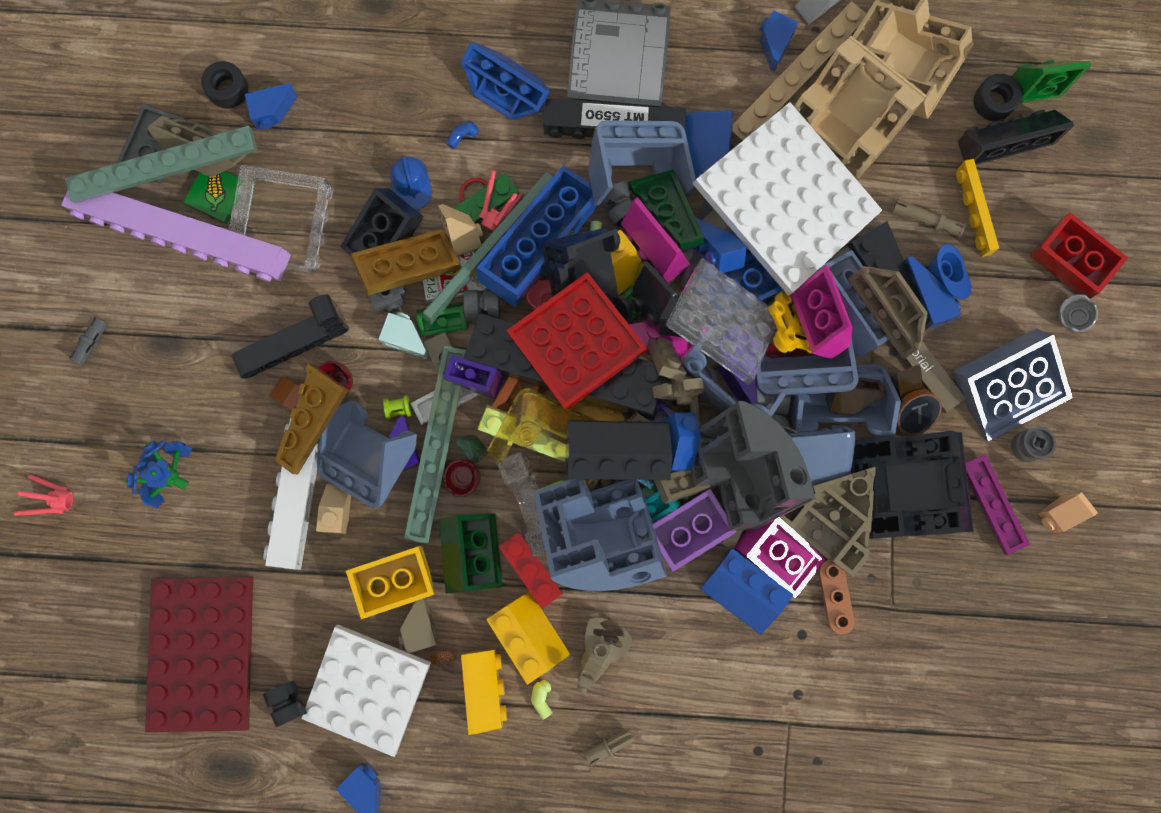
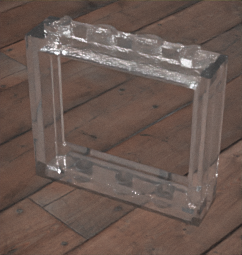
M241 165L229 230L245 236L256 179L318 189L305 266L288 263L285 269L287 272L314 276L315 270H318L320 266V256H318L319 247H322L324 243V233L322 231L324 223L326 224L328 221L329 212L326 208L328 200L332 198L333 188L326 178Z

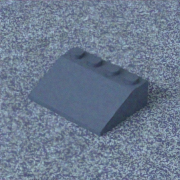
M1037 328L952 371L957 387L966 397L964 401L987 441L1072 398L1054 335Z

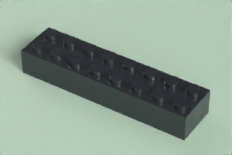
M479 314L464 359L496 368L506 378L511 377L520 382L550 390L506 330L515 325V323ZM637 358L582 398V400L633 415L637 412L643 417L654 421L661 399L654 398L652 387L665 384L668 377L659 375L653 362Z

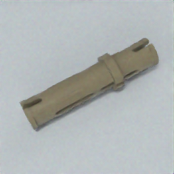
M897 199L892 214L932 227L934 231H943L959 238L962 236L966 223L948 218L946 214L933 213Z

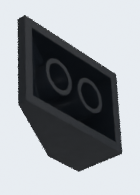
M375 188L340 247L351 255V253L410 238L424 216L389 188Z

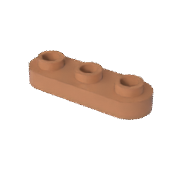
M826 560L819 567L818 575L828 626L834 633L847 634L852 631L855 621L846 574L830 560ZM831 567H834L836 569V575L834 577L829 575V569ZM836 592L841 594V599L838 602L833 598ZM841 617H844L846 620V624L843 627L838 624V620Z

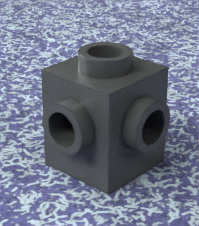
M401 286L369 296L378 314L384 312L393 313L400 310L402 305H405L403 297L406 296L404 287Z

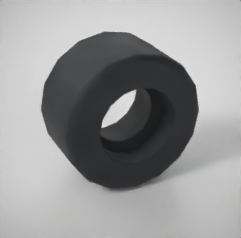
M227 61L215 62L209 65L203 72L201 78L202 88L207 97L216 106L225 109L234 108L246 99L245 94L248 93V82L240 69L233 63ZM227 79L233 80L232 85L224 91L217 90L218 85L222 81Z
M1006 74L991 75L976 90L974 107L983 118L990 121H1000L1007 118L1020 104L1022 89L1012 76ZM990 92L1000 93L1005 103H998L993 100Z

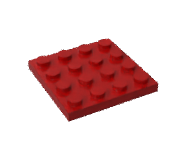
M588 272L506 330L565 411L648 351L644 343Z

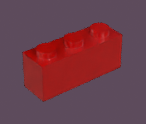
M520 532L499 546L542 609L563 594L557 584L552 581L550 574Z

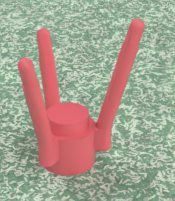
M495 170L491 171L483 209L479 217L483 218L481 225L492 231H495L523 197L522 193H519L518 196L514 193L501 212L493 208L488 212L496 174Z
M30 474L28 475L30 480L54 489V491H50L48 495L18 491L17 495L46 500V504L51 508L14 511L13 514L15 516L47 513L63 514L64 510L68 511L72 506L73 492L69 491V487L59 486Z

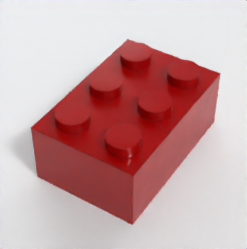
M1071 212L1055 224L1030 255L1077 294L1087 295L1089 299L1100 294L1128 259L1125 254Z

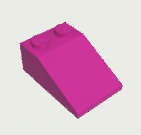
M780 518L756 530L747 529L734 547L751 563L792 592L795 598L826 560Z

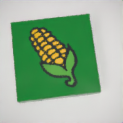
M226 171L213 177L200 172L183 203L227 224L249 184L247 181Z

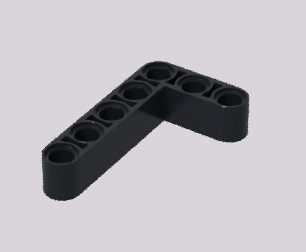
M328 294L317 296L308 303L313 316L233 353L231 357L241 379L253 377L345 334L349 327L340 307Z

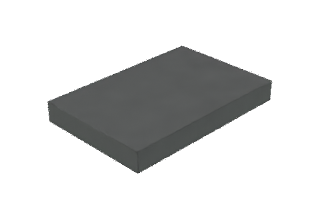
M142 104L117 163L162 150L148 131V126L161 116H166L170 119H186ZM164 178L153 182L161 184Z

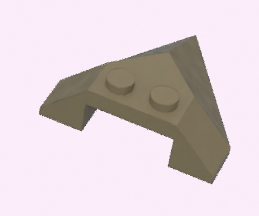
M876 467L812 486L815 500L780 517L809 545L851 577L856 575L869 558V536L874 496L873 482Z

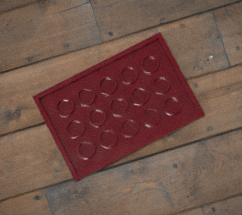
M253 577L151 579L145 732L249 730Z

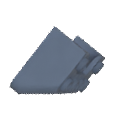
M856 364L858 377L881 380L886 391L884 398L854 415H839L830 412L825 399L827 393L791 395L789 416L793 430L798 433L818 431V422L826 424L831 422H845L849 424L865 422L867 429L873 435L881 437L895 435L901 400L884 367L875 364Z

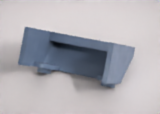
M601 121L595 128L588 167L595 205H600L613 188L611 166H652L654 174L674 169L686 198L696 188L692 184L696 177L686 133L683 126L678 122Z

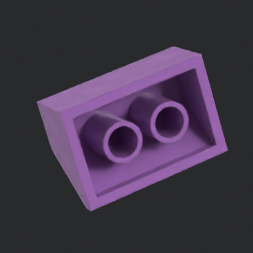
M710 489L653 523L662 558L672 572L737 532L736 530L730 531L727 516Z

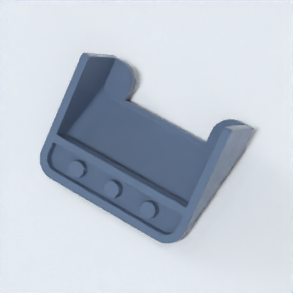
M708 328L680 360L686 371L685 376H690L691 379H703L704 391L699 396L721 414L738 401L702 371L707 364V360L699 348L713 332ZM781 391L765 407L760 404L752 405L772 417L786 394Z
M750 328L748 336L752 342L750 346L753 350L755 379L757 387L763 395L777 396L781 391L786 395L847 392L856 387L859 378L852 337L850 346L833 359L819 355L772 359L765 354L767 347L757 342L756 328Z
M353 400L343 402L319 439L318 472L323 479L371 508H378L384 503L416 447L417 434L407 430L401 432L398 437L389 439L364 425L368 419V413L359 403Z

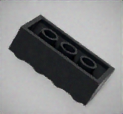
M1043 109L1032 113L1028 117L1023 118L1022 115L1013 117L1005 123L996 121L987 125L986 128H970L964 132V135L958 141L963 160L974 159L975 164L978 165L1054 145L1074 127V123L1057 110L1045 112Z
M567 420L565 472L568 479L671 480L672 446L668 422Z

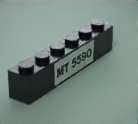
M547 98L545 101L543 128L544 134L550 137L571 136L575 139L593 138L595 128L601 121L605 120L675 121L681 124L685 130L686 108Z

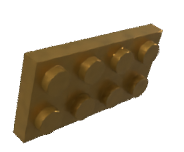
M443 229L351 253L352 262L367 296L460 270V262Z

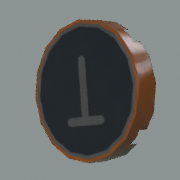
M925 389L915 390L902 398L903 402L900 404L897 427L903 433L909 435L921 434L929 430L941 416V400L934 393Z

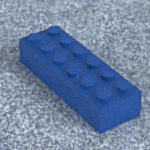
M563 165L478 265L476 281L516 308L547 270L543 255V243L555 238L576 234L598 208L599 205L594 203L591 184Z

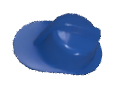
M402 156V159L398 160L390 171L393 191L415 210H419L427 205L432 195L428 172L424 163L419 159Z
M946 244L941 246L937 256L931 259L929 272L946 287L952 296L957 299L968 298L971 294L972 286L961 253L953 245Z

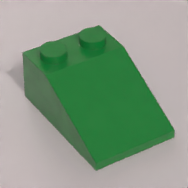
M1049 60L1040 65L1024 64L1018 67L1012 77L1019 83L1022 89L1020 103L1061 97L1091 67V62H1055L1054 60Z

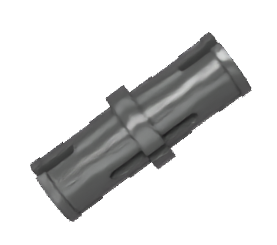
M94 317L84 335H80V341L69 359L84 366L92 350L98 347L99 344L97 342L108 327V324Z

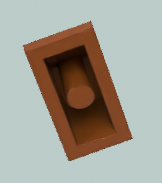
M282 376L269 396L292 411V408H296L300 396L298 394L300 386Z

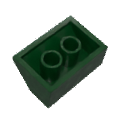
M495 513L456 515L438 519L445 593L503 587Z

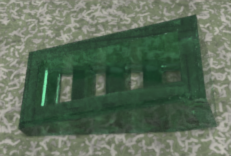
M475 435L461 436L456 439V444L474 464H477L489 454V450Z

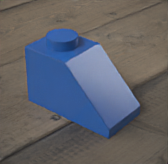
M776 11L772 12L770 18L765 17L759 29L762 31L760 42L770 70L774 72L799 23Z
M288 83L245 94L250 120L257 129H269L273 125L280 124L297 98V93L292 84Z
M674 413L662 421L668 422L670 425L672 446L671 471L692 470L701 439L696 413Z
M362 763L336 790L358 813H380L381 781L377 778L378 772L371 765L368 764L366 766Z

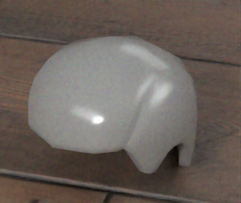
M1071 295L1063 301L1059 308V320L1069 331L1085 332L1094 326L1098 318L1097 305L1087 295Z

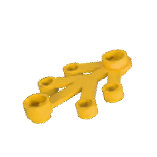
M781 291L775 296V302L768 307L778 330L773 337L774 345L783 353L793 351L795 348L804 349L812 353L807 339L796 338L795 334L806 337L803 327L800 326L801 321L794 304H792L794 316L792 317L788 307V304L792 301L790 295L788 296L785 291ZM781 315H783V318H784V320H785L786 326H785V324H784V322H783V319H782Z

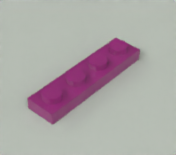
M986 454L966 462L968 482L1004 555H1009L1029 546L1030 543Z

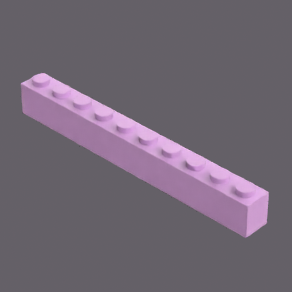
M67 190L61 206L70 210L69 215L80 220H84L87 217L90 218V222L104 227V224H108L112 230L123 234L125 230L129 231L131 236L144 240L145 237L151 238V242L156 245L165 247L166 244L172 245L171 249L186 254V251L193 252L192 256L206 261L207 258L214 259L213 263L228 268V265H232L240 273L249 275L250 272L257 274V278L270 282L271 279L281 282L291 256L282 247L116 193L73 203L70 201Z

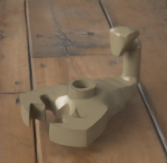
M685 376L683 382L671 379L672 386L665 383L652 387L654 398L677 401V405L688 404L689 413H696L699 428L702 427L697 400L698 395L704 391L702 378L691 379L690 376Z
M594 617L588 621L585 633L586 650L581 659L577 691L580 694H585L587 690L589 691L594 682L605 673L610 663L620 659L634 644L632 637L623 627L624 636L616 635L622 642L621 647H617L612 640L605 641L603 635H595L593 633L594 629H605L600 623L609 619Z

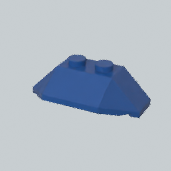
M473 41L470 42L461 64L463 69H465L474 96L512 120L541 111L550 90L540 77L501 52Z

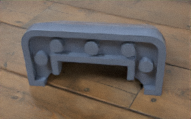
M831 425L830 429L822 428V431L789 434L806 464L812 486L851 474L855 447V430L844 425Z

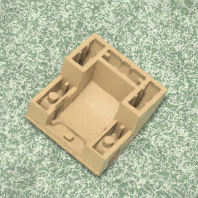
M875 0L853 34L856 40L927 95L913 113V115L925 119L930 117L974 45L972 42L971 26L930 16L928 0Z
M850 36L835 50L816 82L800 96L794 107L858 181L897 135L927 95L853 36Z

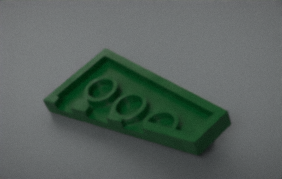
M674 169L628 181L631 192L636 198H639L680 250L704 244L703 233Z

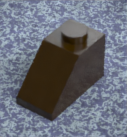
M919 364L895 373L890 377L901 403L903 402L902 398L907 394L923 389Z
M858 377V383L853 390L827 393L825 399L830 412L839 415H854L881 400L886 395L881 380Z

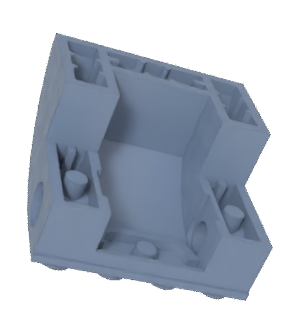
M569 479L533 491L552 581L572 589L609 591L634 587L667 577L645 494L637 480H625L590 492L584 479Z

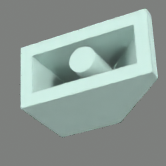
M397 312L396 315L388 313L378 340L385 346L427 360L429 354L415 325L410 320V316Z

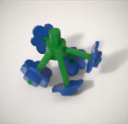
M153 440L147 442L142 448L144 452L139 456V463L137 466H133L132 473L127 474L125 482L127 483V488H132V495H135L137 483H144L138 490V493L145 505H152L153 508H158L164 502V498L159 492L166 486L171 488L174 485L182 490H185L188 486L189 481L179 477L180 473L176 471L178 459L182 456L188 457L192 452V448L186 446L183 442L174 441L166 443L165 440L156 443ZM162 445H164V452L173 457L171 468L157 452ZM137 471L142 478H137Z

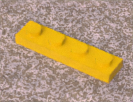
M974 159L965 160L957 169V181L962 185L964 192L963 202L965 206H968L970 213L969 224L975 231L976 248L981 252V256L985 257L997 251L999 245Z

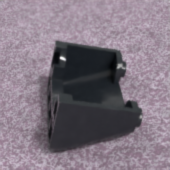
M606 227L555 238L544 242L542 248L552 297L588 272L629 324L634 322L632 315L633 307L629 300L618 295L611 252L617 251L620 244V236L616 228Z

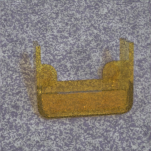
M523 389L515 397L487 451L497 464L502 465L513 443L522 447L531 446L536 442L540 433L566 444L567 420H597L571 407L565 411L558 401L533 389ZM584 479L589 489L595 479Z

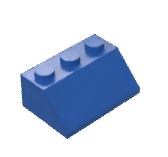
M729 549L700 588V590L760 635L781 614L794 595L734 549Z

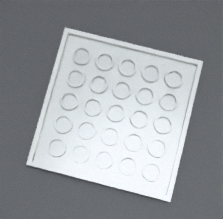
M791 102L692 183L788 296L798 289L882 211L879 205Z

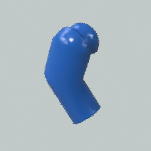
M466 121L455 126L446 145L456 149L463 136L468 134L469 137H475L479 131L478 126L474 125L472 121Z

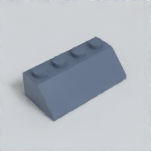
M851 250L824 264L816 272L825 265L829 266L853 327L851 336L853 348L859 358H862L889 341V338L848 280L849 277L863 267Z

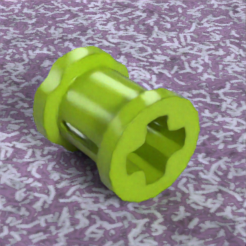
M408 395L394 400L383 399L387 420L401 415L412 416Z

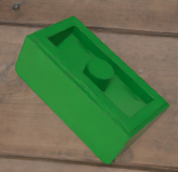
M464 302L449 304L432 324L424 319L423 311L426 308L418 309L416 312L421 337L468 329L465 319Z

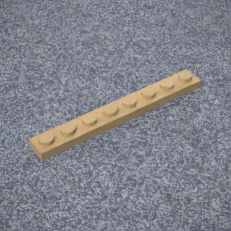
M851 1L733 124L732 136L741 143L779 112L832 57L835 50L855 33L866 13Z

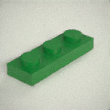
M506 173L494 180L488 212L492 208L497 210L502 207L514 193L517 196L519 194L518 189ZM488 185L453 209L470 215L475 224L483 220L479 215L483 209Z

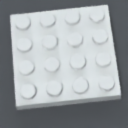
M336 625L305 707L307 714L303 715L301 719L395 757L431 662L341 625Z

